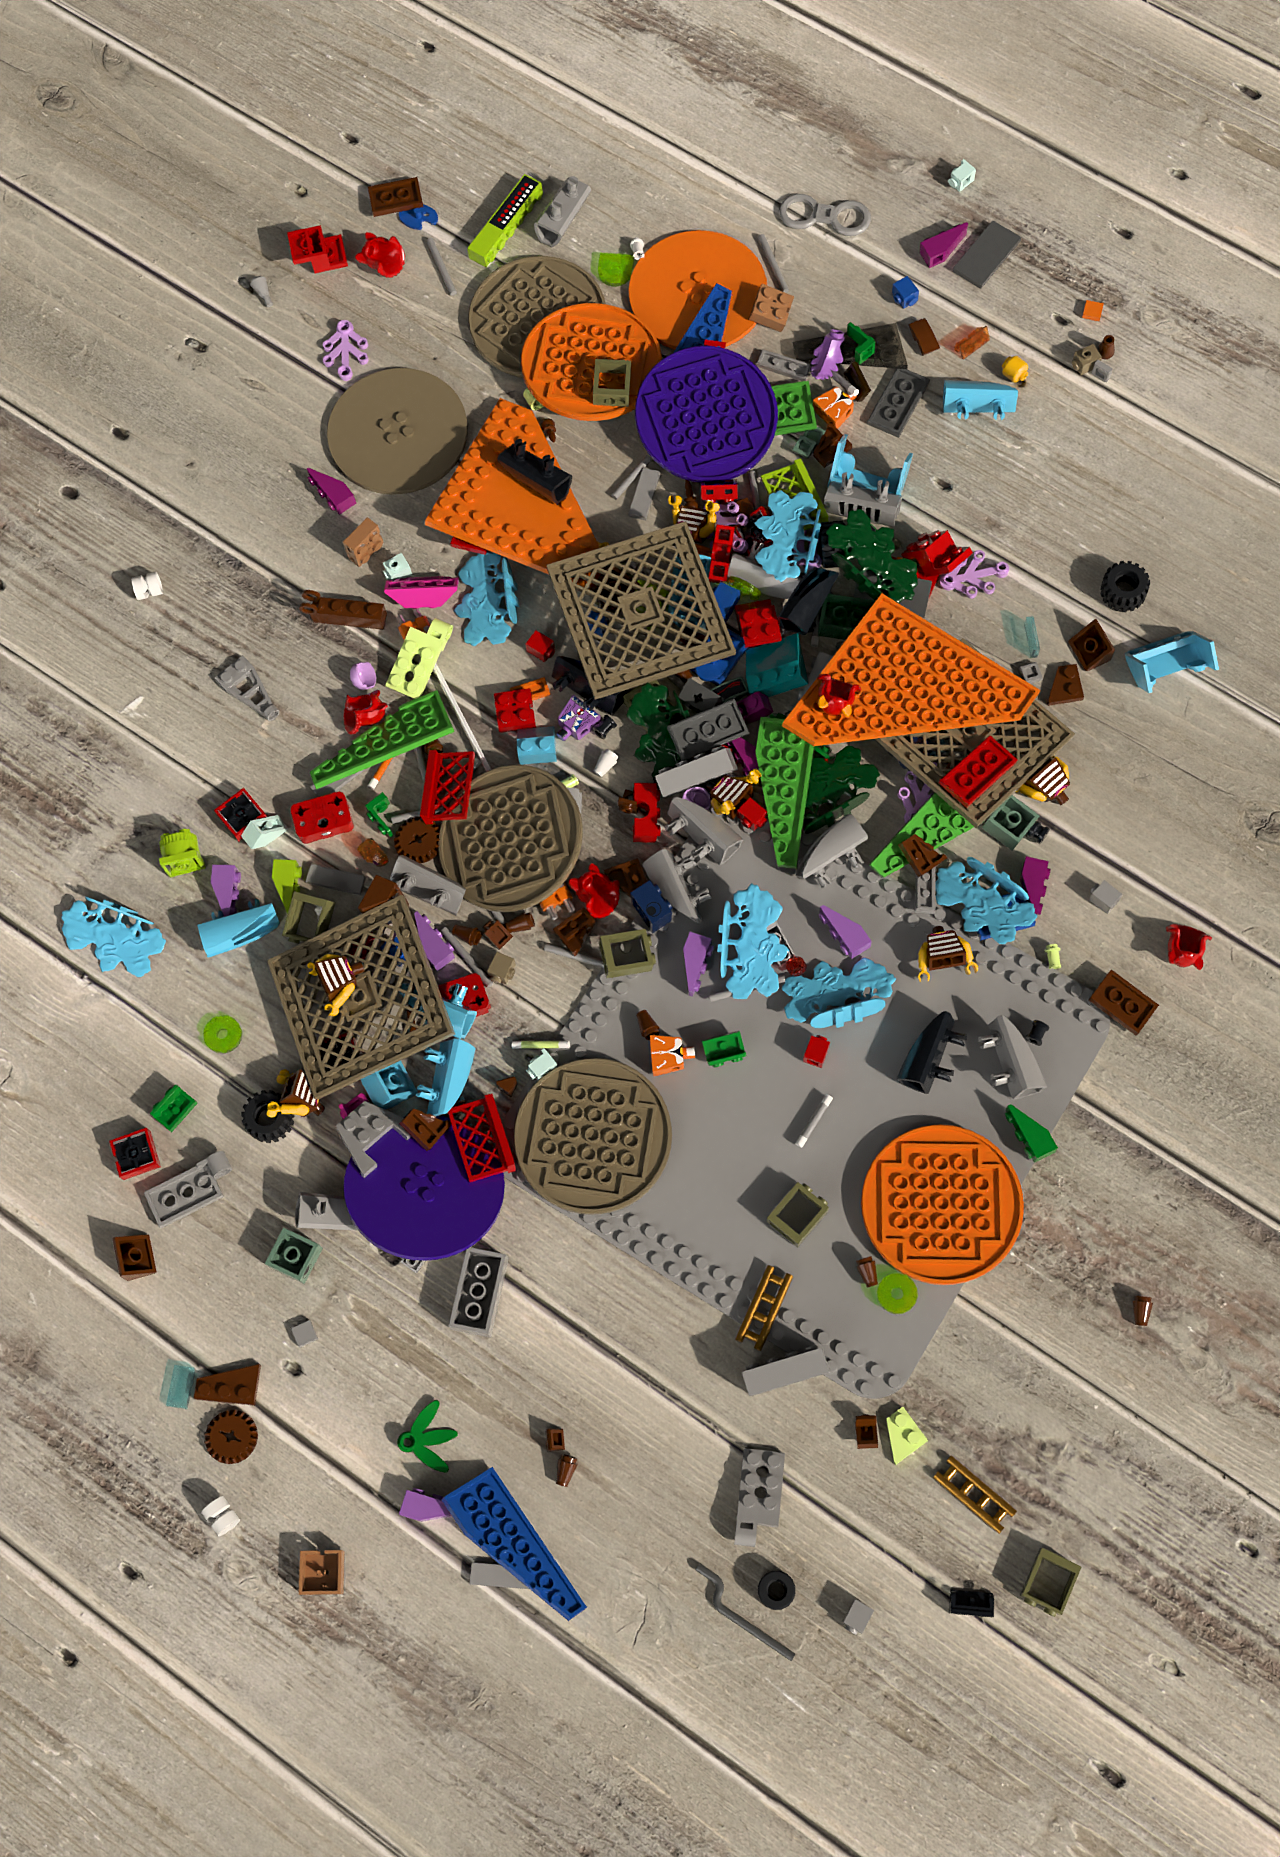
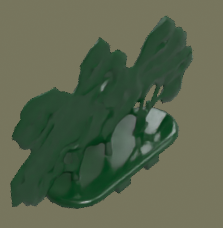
M857 509L856 511L851 510L848 512L847 525L834 523L826 531V534L829 536V546L841 548L845 553V557L837 552L832 553V559L845 572L843 576L847 580L852 579L859 585L857 589L861 593L865 591L876 601L882 593L879 589H884L888 591V597L897 603L904 599L913 600L915 595L913 589L918 585L916 575L917 563L907 558L893 560L891 554L895 551V545L892 541L894 529L881 527L877 531H872L871 519L862 509ZM849 547H852V550H851V552L849 553V552H848V548H849ZM853 558L858 559L861 566L860 571L849 560ZM866 570H872L876 574L877 582L875 584L863 575ZM891 580L892 584L885 586L886 584L883 583L881 585V582ZM894 587V590L890 591L889 588Z
M647 682L641 687V692L634 695L632 705L628 708L626 716L634 724L647 727L648 733L641 736L639 741L640 747L636 749L633 756L643 763L651 761L655 763L654 771L651 775L654 783H657L655 776L659 774V770L666 767L676 768V764L681 762L667 729L671 725V717L674 713H681L683 718L687 719L690 717L688 710H683L675 690L673 694L677 704L674 707L666 702L669 695V690L666 686L662 684L652 686ZM663 699L665 703H660L659 700ZM658 706H665L666 710L669 709L670 711L661 712L658 710ZM669 714V718L665 719V715Z
M853 746L844 747L836 753L833 764H829L824 758H812L806 808H809L813 814L810 812L808 814L805 813L804 819L812 818L815 820L805 827V834L815 832L825 825L828 828L835 824V819L842 815H850L852 809L861 805L870 796L868 792H862L857 795L856 793L859 788H874L880 773L874 764L859 763L861 761L860 749L853 748ZM850 784L854 785L853 790L850 788ZM842 794L852 797L840 805L837 804ZM825 802L831 803L833 809L820 816L818 814L819 806Z

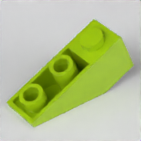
M274 859L272 879L288 914L294 891L300 893L298 878L302 876V868L296 860Z

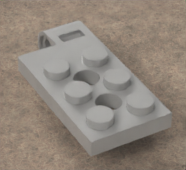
M224 1151L211 1154L206 1159L196 1163L197 1166L144 1192L160 1228L224 1197L217 1179L232 1171ZM188 1187L193 1188V1194L190 1197H184V1190ZM170 1196L175 1197V1203L172 1206H166V1199Z
M744 1448L734 1545L755 1547L757 1525L778 1528L785 1453ZM759 1467H765L768 1470L766 1477H759L756 1471ZM757 1488H763L767 1494L764 1498H758L755 1496L754 1491Z

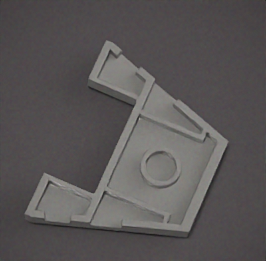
M366 1101L336 1125L340 1138L349 1150L363 1178L377 1167V1163L365 1151L390 1129L393 1128L406 1140L412 1137L399 1124L403 1117Z

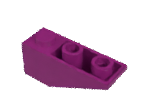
M967 222L958 224L952 229L942 231L938 235L926 238L921 242L919 253L929 268L945 262L966 236Z
M307 468L308 481L312 486L316 485L318 488L317 492L321 498L325 497L328 500L327 504L332 511L335 510L340 515L357 504L354 494L344 482Z
M759 691L736 703L745 724L759 721L761 717H766L774 712L768 696Z
M741 737L726 743L727 747L732 748L734 752L733 757L737 764L741 763L744 776H747L753 769H758L759 771L756 746Z
M1026 856L1020 877L1021 886L1029 896V899L1026 901L1034 904V913L1041 915L1043 904L1040 903V899L1045 897L1047 886H1044V881L1049 879L1051 871L1050 868H1047L1049 861Z

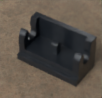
M950 1589L949 1614L992 1618L994 1617L993 1593Z

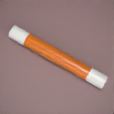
M392 758L381 762L368 784L369 788L375 789Z

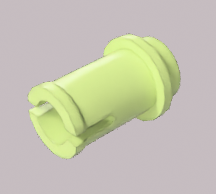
M574 774L561 781L567 788H572L579 784Z
M1057 944L1047 945L1044 951L1047 953L1049 969L1061 968L1060 948Z

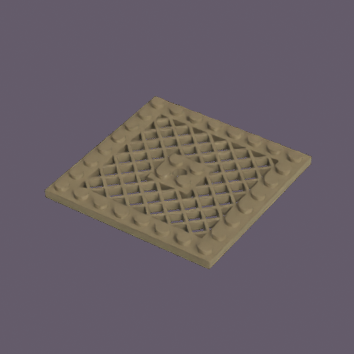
M686 521L547 565L550 579L595 700L736 655V650ZM662 550L660 554L655 553L656 551ZM666 550L675 554L672 560L664 557ZM644 556L643 560L637 557ZM649 556L657 559L655 565L646 562ZM678 556L681 564L675 562ZM627 561L626 565L620 564L621 562ZM632 561L640 565L637 571L629 568ZM661 561L669 564L666 571L658 567ZM643 566L652 570L649 576L640 573ZM614 567L622 570L620 576L611 573ZM672 567L681 570L678 576L670 573ZM592 572L591 576L585 575L586 573ZM597 572L605 575L602 582L594 579ZM626 572L634 575L631 582L623 578ZM655 572L664 575L661 582L652 578ZM684 572L686 574L687 580L681 578ZM667 577L675 580L673 587L664 584ZM579 578L587 581L585 587L576 584ZM608 578L617 581L614 587L605 584ZM637 578L646 581L643 587L635 584ZM591 583L599 586L596 593L588 590ZM620 583L629 586L626 593L617 589ZM649 583L658 586L655 592L652 586L648 587ZM678 583L687 586L685 592L676 589ZM632 588L637 590L636 592L630 593ZM661 588L669 591L667 598L659 595ZM690 588L692 590L694 597L688 595ZM575 589L582 592L579 598ZM602 589L611 592L608 598L600 595ZM585 594L593 597L591 604L582 600ZM614 594L620 596L617 597L618 603L612 601ZM673 594L682 597L679 603L670 600ZM597 599L605 603L603 609L594 606ZM685 599L693 602L691 609L682 605ZM658 600L664 602L662 608H660ZM667 604L676 608L673 614L664 611ZM609 605L617 608L614 615L606 611ZM696 605L698 606L700 613L694 611ZM581 606L588 608L585 615ZM638 606H643L646 608V611L644 613H638L636 611V608ZM591 610L599 613L597 620L588 617ZM679 610L688 613L685 620L676 616ZM620 611L622 612L624 619L617 617ZM691 615L700 619L697 625L688 622ZM603 616L612 619L608 626L600 622ZM664 616L670 619L668 625L662 624L665 620ZM615 621L623 624L620 631L612 628ZM673 621L682 624L679 631L671 628ZM702 622H704L706 630L700 627ZM588 623H591V624L594 625L593 628H592V630H591V632H590ZM652 626L651 629H650V631L644 629V628H647V627ZM656 626L665 630L662 636L653 633ZM685 626L694 630L691 636L682 633ZM597 627L606 630L603 637L594 633ZM626 627L629 633L634 632L632 637L624 633ZM609 632L617 635L615 642L606 639ZM638 632L647 635L644 642L635 639ZM668 632L676 635L674 642L665 639ZM697 632L706 635L703 642L694 638ZM650 637L659 641L656 648L647 644ZM680 637L688 641L686 647L677 644ZM593 638L600 641L597 648ZM621 638L629 641L626 648L618 644ZM603 643L612 647L609 654L600 650ZM633 643L641 646L639 653L630 650ZM662 643L671 646L668 653L659 650ZM691 643H694V644L698 645V646L689 648L690 645H691ZM674 648L679 650V652L672 654ZM615 649L624 652L621 659L612 655ZM644 649L653 652L650 659L642 655ZM627 654L635 657L633 664L624 661ZM656 654L662 656L660 658L654 659ZM599 655L606 658L603 664ZM609 660L618 663L615 670L606 667ZM639 660L645 662L637 665ZM621 665L627 667L626 669L619 671Z
M962 638V639L960 640L961 642H963V643L966 644L967 646H969V647H971L972 649H974V650H976L977 652H979V651H978L977 649H975L970 643H968L964 638ZM1034 700L1022 717V719H1025V725L1012 721V724H1004L1003 722L943 730V733H939V731H934V733L923 732L876 738L875 740L977 828L1074 737L1075 733L1039 702ZM965 729H972L974 731V734L966 733ZM997 730H1000V735H995ZM1004 730H1013V736H1005ZM1018 731H1026V736H1018ZM1031 731H1039V737H1031ZM991 735L996 741H1001V745L1011 754H1015V758L1018 761L984 794L966 808L938 782L955 767V763H959L967 754ZM913 737H922L923 744H913ZM926 739H935V744H927ZM939 739H948V745H940ZM1005 742H1014V748L1006 747ZM1019 742H1026L1027 748H1019ZM927 750L936 751V756H927ZM940 751H949V757H941ZM954 751L962 752L963 757H954ZM1020 754H1026L1020 759ZM941 763H950V769L942 768Z
M403 895L267 960L314 1099L318 1100L455 1035L408 904ZM386 928L392 930L388 939L382 937ZM396 935L399 943L394 942ZM369 936L375 938L371 947L365 945ZM361 938L360 943L355 942V940ZM380 940L386 942L383 952L377 950ZM352 944L358 946L354 956L348 954ZM392 945L398 947L394 956L388 954ZM344 946L343 951L338 950L339 948ZM363 949L369 950L366 960L360 958ZM335 952L341 954V956L352 958L351 964L358 961L364 963V972L355 977L357 983L355 990L342 1005L343 1011L339 1009V1013L342 1016L338 1024L332 1022L334 1016L328 1015L327 1019L321 1017L324 1007L327 1005L328 997L324 993L321 1002L315 1000L319 990L325 991L324 988L320 987L319 977L315 985L309 983L312 976L309 972L313 969L304 966L310 962L315 963L316 960L325 954L334 955ZM402 952L404 954L405 960L400 959ZM375 953L381 955L378 964L371 963ZM387 957L393 959L389 969L383 967ZM398 962L404 964L401 973L395 972ZM369 966L375 967L374 973L368 971ZM301 969L307 970L304 980L298 978ZM381 970L387 972L383 982L377 980ZM408 970L410 971L412 978L406 976ZM392 975L399 976L395 986L389 984ZM404 979L411 981L407 991L400 989ZM297 981L302 983L300 989L298 987ZM376 983L382 985L380 991L378 990ZM307 986L313 987L310 997L304 996ZM387 987L394 989L390 999L383 997ZM415 987L418 995L412 993ZM359 992H363V999L357 1002L356 995ZM399 992L405 994L402 1003L395 1002ZM411 996L417 998L413 1008L407 1006ZM302 998L308 1000L306 1006L304 1005ZM382 1000L388 1002L384 1012L379 1010L384 1007ZM313 1003L319 1004L316 1014L310 1013ZM421 1004L424 1009V1012L419 1011ZM393 1005L400 1007L396 1017L390 1015ZM405 1009L412 1011L408 1021L401 1019ZM376 1013L382 1014L379 1025L373 1023ZM369 1014L367 1020H365V1019L362 1018V1017H364V1016H366V1015ZM417 1014L423 1016L420 1026L413 1024ZM309 1016L314 1017L312 1023L310 1022ZM388 1017L394 1019L391 1029L384 1027ZM346 1019L347 1022H352L350 1028L344 1026ZM319 1020L325 1022L321 1032L315 1030ZM359 1021L365 1023L362 1033L355 1031ZM400 1022L406 1024L402 1034L396 1032ZM331 1024L337 1026L333 1037L327 1035ZM371 1025L377 1027L374 1037L367 1035ZM411 1027L417 1028L416 1030L410 1032ZM342 1029L348 1031L345 1041L338 1039ZM383 1030L389 1032L385 1042L379 1040ZM314 1033H317V1034L320 1035L319 1038H318V1040L316 1039ZM354 1034L360 1036L356 1046L350 1044ZM394 1035L399 1036V1038L392 1041ZM325 1037L331 1039L328 1049L321 1047ZM365 1038L372 1040L368 1051L362 1049ZM337 1042L343 1044L339 1054L333 1052ZM377 1043L382 1044V1046L375 1049ZM348 1046L354 1048L351 1058L345 1057ZM320 1050L326 1052L324 1058L322 1057ZM360 1051L366 1053L358 1057ZM331 1054L337 1056L333 1067L327 1065ZM343 1059L349 1061L341 1065Z

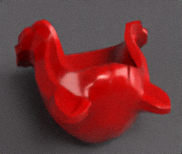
M366 232L365 237L367 241L364 243L362 251L355 255V259L359 263H364L371 269L377 270L380 275L386 278L397 276L405 264V251L398 239L394 236L390 237V239L377 237L373 233Z
M380 690L357 697H349L347 695L344 709V726L348 734H356L360 726L372 725L382 720L388 705L379 699Z
M591 863L587 872L579 878H571L568 881L570 887L576 891L579 900L585 903L586 910L590 916L600 919L614 912L620 896V882L617 879L611 882L605 874L600 873L596 865Z
M1170 924L1167 926L1166 931L1170 932L1168 941L1169 963L1183 968L1193 965L1196 969L1201 970L1204 964L1202 957L1206 950V941H1211L1212 937L1203 931L1185 925Z

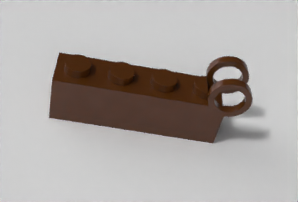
M304 590L302 592L304 599L313 602L312 604L301 603L299 610L305 614H310L312 621L315 623L384 630L387 617L384 604L325 598L313 590Z

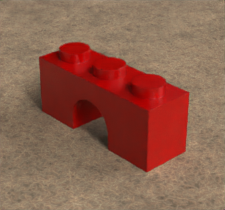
M719 524L715 527L708 578L711 583L719 584L722 582L726 584L729 557L735 527Z
M634 783L633 801L637 802V807L643 808L647 812V816L634 818L633 842L655 843L657 836H660L661 826L657 825V819H660V807H657V801H660V790H657V783Z

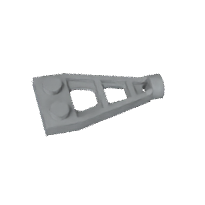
M243 655L215 677L218 684L228 694L263 715L268 721L274 720L279 715V710L272 704L255 668ZM249 677L253 683L251 689L245 693L236 688L240 682ZM259 691L264 699L255 704L249 698Z

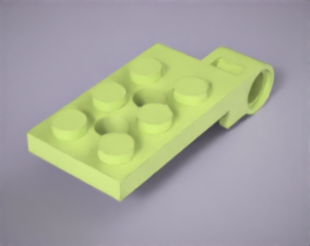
M435 618L427 634L410 627L385 686L414 699L421 697L439 654L444 650L452 634L453 625ZM415 655H420L421 662L417 665L413 664L412 658ZM411 671L414 674V678L408 682L405 679V675Z

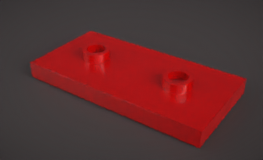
M989 735L943 776L938 783L964 807L968 808L1013 767L1018 759Z

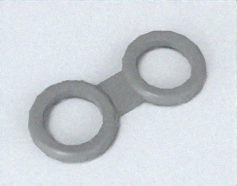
M794 194L787 197L779 208L781 220L793 229H806L819 222L831 224L839 234L856 236L863 233L871 222V214L868 208L854 200L844 201L834 206L819 204L809 195ZM795 202H804L811 206L813 213L807 220L795 221L788 217L786 210ZM845 209H856L862 213L864 220L855 228H847L838 222L837 217Z

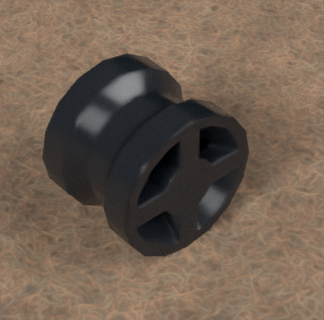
M1036 821L1028 832L1027 837L1034 838L1038 844H1041L1050 828L1043 827L1041 822Z

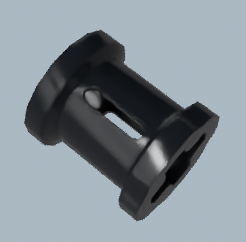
M605 715L603 720L592 729L598 737L604 740L607 733L612 728L615 729L617 724L611 717Z
M1034 1020L1032 1023L1033 1027L1025 1038L1030 1043L1041 1046L1042 1038L1050 1027L1042 1021Z

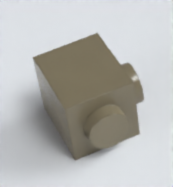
M1091 344L1074 353L1072 360L1073 368L1078 370L1080 375L1086 374L1093 370L1097 360H1102V356L1095 345Z
M496 952L487 970L490 980L496 984H507L508 980H512L516 966L514 958Z

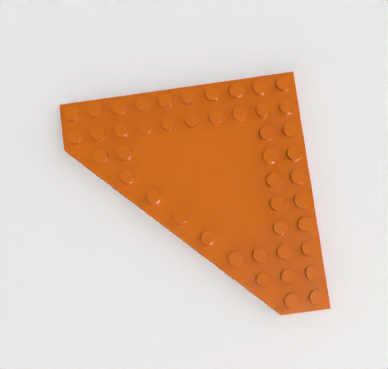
M500 398L425 519V525L549 575L547 570L548 564L599 549V544L571 488L566 499L557 505L517 480L498 462L497 458L500 453L514 444L515 440L522 439V443L526 441V451L541 459L545 455H550V459L554 457V466L560 468L533 411ZM592 572L586 573L585 575L591 576ZM597 572L594 579L598 580L601 574ZM579 578L576 584L585 587L587 581ZM591 583L588 590H590L594 584Z
M881 593L820 673L829 674L833 679L852 685L857 684L861 687L860 692H855V700L851 706V715L846 717L842 713L837 716H831L823 712L817 702L819 687L822 681L816 678L783 721L782 727L812 746L1018 721L1022 719L1041 690Z

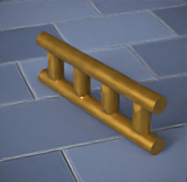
M767 1265L735 1338L736 1341L743 1343L745 1337L756 1342L754 1349L761 1351L793 1279V1276L788 1273L785 1274L784 1279L772 1274L775 1268ZM769 1281L780 1286L776 1297L765 1293ZM761 1300L772 1304L768 1316L756 1311ZM753 1319L764 1323L760 1334L748 1330Z
M951 1455L946 1461L951 1465L944 1475L937 1472L933 1478L1000 1534L1004 1529L1000 1524L1001 1520L1006 1514L1013 1517L1017 1510ZM957 1471L967 1479L960 1489L950 1482ZM973 1486L984 1493L977 1503L966 1495ZM990 1499L1000 1507L993 1517L983 1510Z

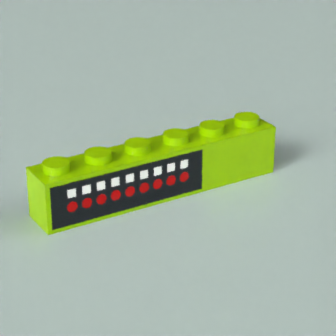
M526 174L522 176L467 248L469 259L484 267H487L490 262L494 261L496 254L504 248L508 238L513 236L518 225L523 223L524 217L532 211L537 200L542 198L541 182Z

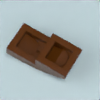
M925 318L908 324L914 341L917 340L922 356L940 349L938 341Z

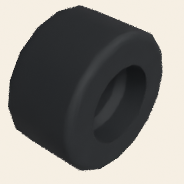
M773 1570L766 1573L760 1579L758 1596L767 1608L782 1610L793 1602L796 1594L795 1584L787 1573ZM780 1582L784 1585L785 1593L782 1598L774 1599L769 1595L768 1588L771 1583Z

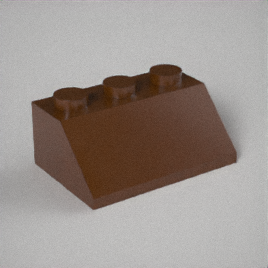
M375 875L358 909L363 914L403 895L395 882Z

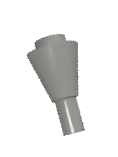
M254 277L250 286L263 298L266 306L271 307L273 303L269 297L266 277Z

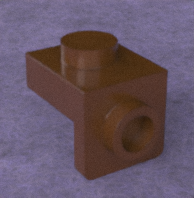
M864 1414L855 1417L857 1449L878 1448L876 1415Z

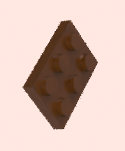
M417 177L368 187L374 217L424 207Z
M1112 969L1088 999V1001L1135 1036L1139 1034L1159 1006V1004Z

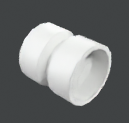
M157 572L148 573L146 577L140 575L131 578L137 600L146 599L149 595L154 597L163 594L161 580Z
M224 1496L212 1501L201 1512L207 1522L213 1523L211 1527L218 1537L230 1531L240 1522L234 1510H229L230 1504Z

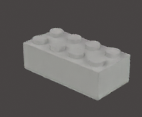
M720 746L712 749V753L709 755L702 753L694 756V761L684 760L677 763L676 768L666 767L659 770V774L655 778L662 796H672L738 770L730 748Z
M471 1247L466 1249L449 1322L451 1330L491 1338L509 1259L506 1254Z
M818 1345L805 1348L806 1352L799 1354L798 1351L785 1354L786 1359L779 1360L778 1357L765 1360L766 1365L759 1366V1363L746 1366V1371H743L742 1374L749 1396L830 1373L823 1348H818Z

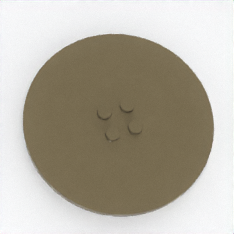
M550 256L520 258L497 268L477 288L469 307L468 323L470 334L476 349L487 362L502 372L523 378L521 369L522 348L528 334L539 321L552 312L567 306L582 303L606 304L605 298L594 278L572 262Z
M393 368L378 371L354 383L336 402L327 427L330 453L339 470L356 485L372 492L389 495L416 492L442 479L460 459L468 436L465 409L455 391L440 378L421 370L409 368Z
M507 765L494 768L477 776L471 781L467 819L442 821L439 832L440 840L438 842L440 846L438 851L441 867L446 877L454 880L466 889L463 898L480 908L495 912H512L523 910L542 902L566 881L580 853L583 825L575 798L555 776L533 766ZM461 789L455 797L459 799L464 795L465 791ZM453 799V801L451 802V804L449 805V807H450L454 802H456L455 799ZM458 805L452 812L454 814L462 813V806Z
M602 1058L574 1060L546 1073L526 1094L518 1110L514 1125L515 1154L528 1183L541 1197L551 1204L578 1214L610 1213L623 1209L639 1200L661 1177L668 1162L672 1145L670 1115L656 1087L634 1068L614 1060Z

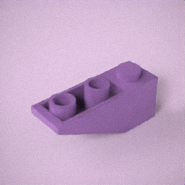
M212 865L211 885L224 917L236 914L237 908L235 904L239 900L237 886L241 882V872L238 871L235 865Z
M824 905L820 906V920L824 925L827 923L831 936L834 940L838 939L841 944L840 948L845 955H849L853 959L871 947L872 941L859 924Z
M416 911L414 915L420 940L429 963L438 972L455 958L453 954L454 948L448 941L444 943L441 939L442 934L436 927L434 929L431 928L429 925L431 922L425 914L420 915Z
M689 932L683 948L688 992L691 997H693L695 991H699L701 985L699 978L701 974H705L708 963H705L708 956L711 957L714 950L711 938Z
M413 1488L412 1491L406 1490L399 1512L401 1516L420 1522L452 1516L442 1502L443 1496L433 1494L432 1497L425 1496V1491Z

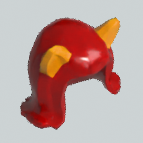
M820 674L817 680L822 681L818 692V706L825 714L837 716L843 713L846 717H849L852 712L851 706L855 700V692H860L861 687L857 684L852 685L833 679L829 674Z

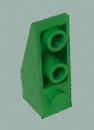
M1012 1104L1007 1106L1005 1117L1009 1124L1012 1123L1016 1129L1014 1131L1019 1141L1024 1143L1026 1147L1024 1151L1029 1159L1032 1158L1035 1163L1057 1151L1058 1147L1046 1128Z

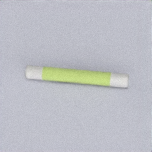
M512 1041V1049L570 1048V1041Z

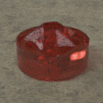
M799 956L790 958L786 964L789 974L795 977L802 975L807 968L805 961Z

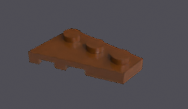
M261 1364L197 1378L194 1400L255 1406Z

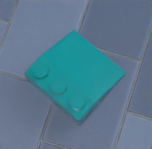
M798 633L784 637L779 642L763 644L746 650V679L750 695L759 691L771 697L809 684Z

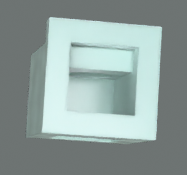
M963 159L961 166L954 168L951 172V178L948 180L949 185L959 192L974 181L976 169Z
M544 1048L541 1050V1056L537 1055L529 1062V1068L526 1072L532 1079L536 1078L539 1080L546 1073L557 1067L554 1059Z

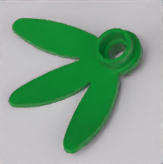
M434 1400L419 1413L410 1432L407 1431L400 1434L397 1439V1445L405 1453L413 1451L415 1456L431 1469L447 1473L449 1471L447 1464L436 1453L424 1447L443 1444L458 1436L457 1431L446 1429L422 1433L432 1422L438 1411L440 1402ZM404 1439L411 1441L410 1446L404 1445Z

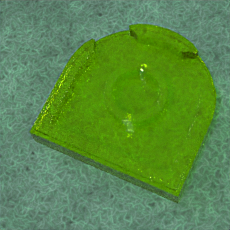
M600 253L598 263L600 280L612 287L626 284L633 272V255Z

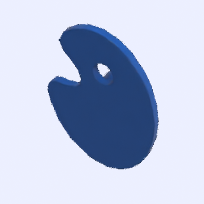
M424 204V207L399 212L401 222L405 226L416 230L422 229V222L424 221L431 225H436L438 215L433 208Z
M717 660L696 667L697 675L703 681H713L725 673L729 666V661Z

